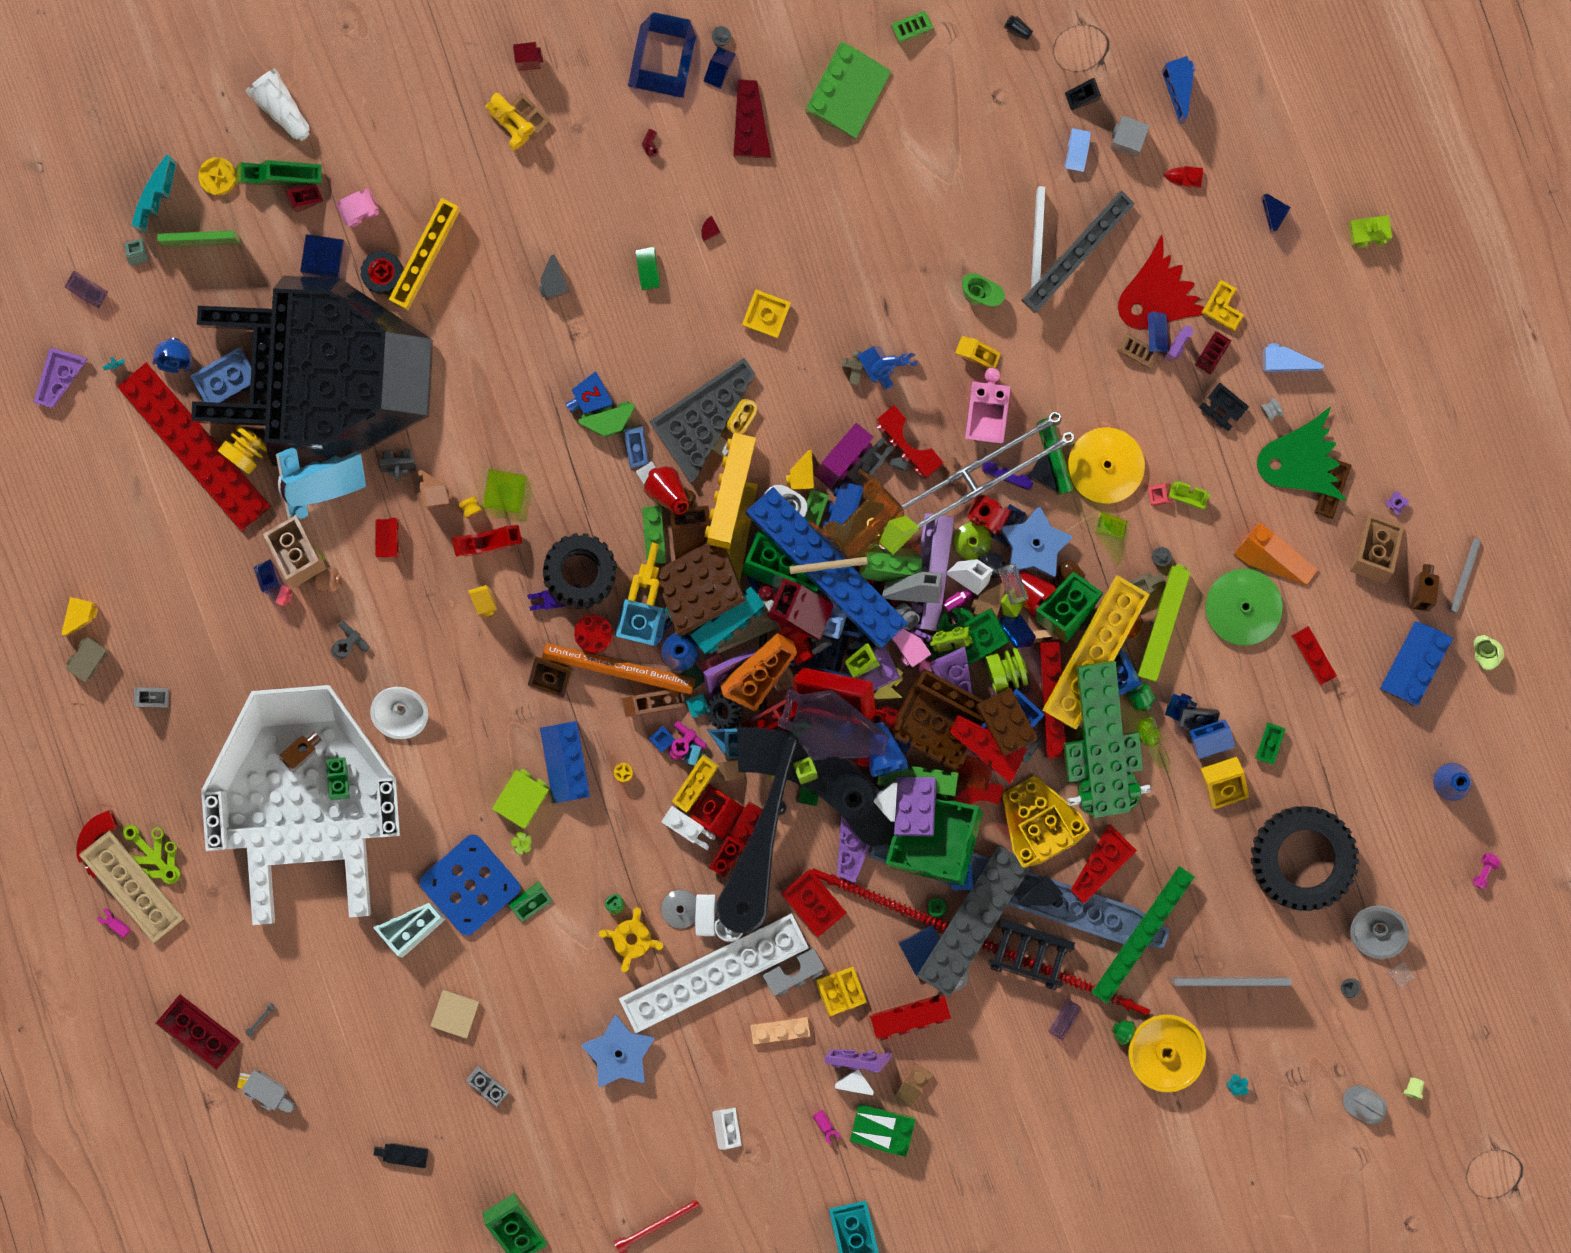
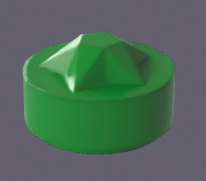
M618 894L609 896L605 901V908L610 914H619L625 907V901Z
M933 898L928 903V912L934 917H942L948 911V904L942 898Z

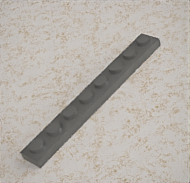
M1122 190L1119 191L1021 301L1033 313H1037L1135 203Z

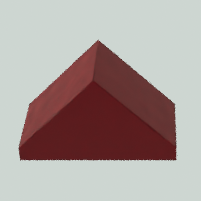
M316 184L285 191L296 213L323 202Z

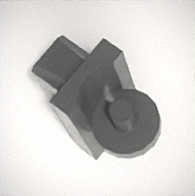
M411 450L401 451V458H394L393 451H384L382 459H379L381 471L388 472V476H395L396 481H401V475H408V471H416V463Z

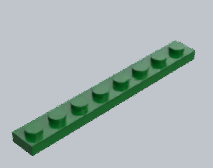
M1181 866L1176 868L1091 991L1092 994L1108 1004L1195 876Z

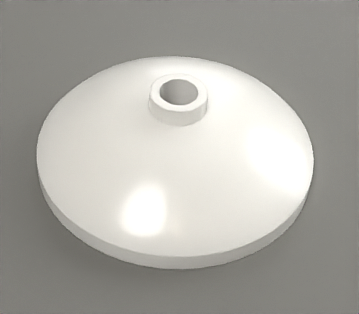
M391 687L381 691L374 698L370 709V716L374 726L382 734L394 739H408L419 734L426 726L428 708L423 698L415 691L404 687Z

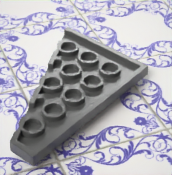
M745 358L649 421L691 484L697 478L727 425L729 418L755 375Z

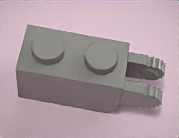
M255 1069L242 1088L247 1098L253 1101L257 1099L261 1102L260 1105L269 1111L279 1108L286 1113H290L296 1107L295 1102L285 1096L287 1093L286 1086L259 1069Z

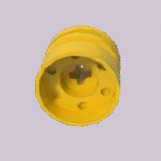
M237 425L235 429L241 433L240 437L232 432L230 435L236 442L232 444L225 441L218 451L250 475L257 466L252 457L255 455L263 459L264 456L258 450L261 448L267 453V449L260 437L251 430Z

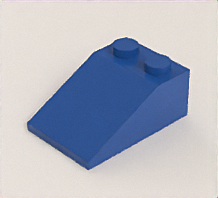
M1188 56L1165 63L1161 71L1179 124H1183L1188 117L1193 72L1195 71L1192 60L1189 61Z

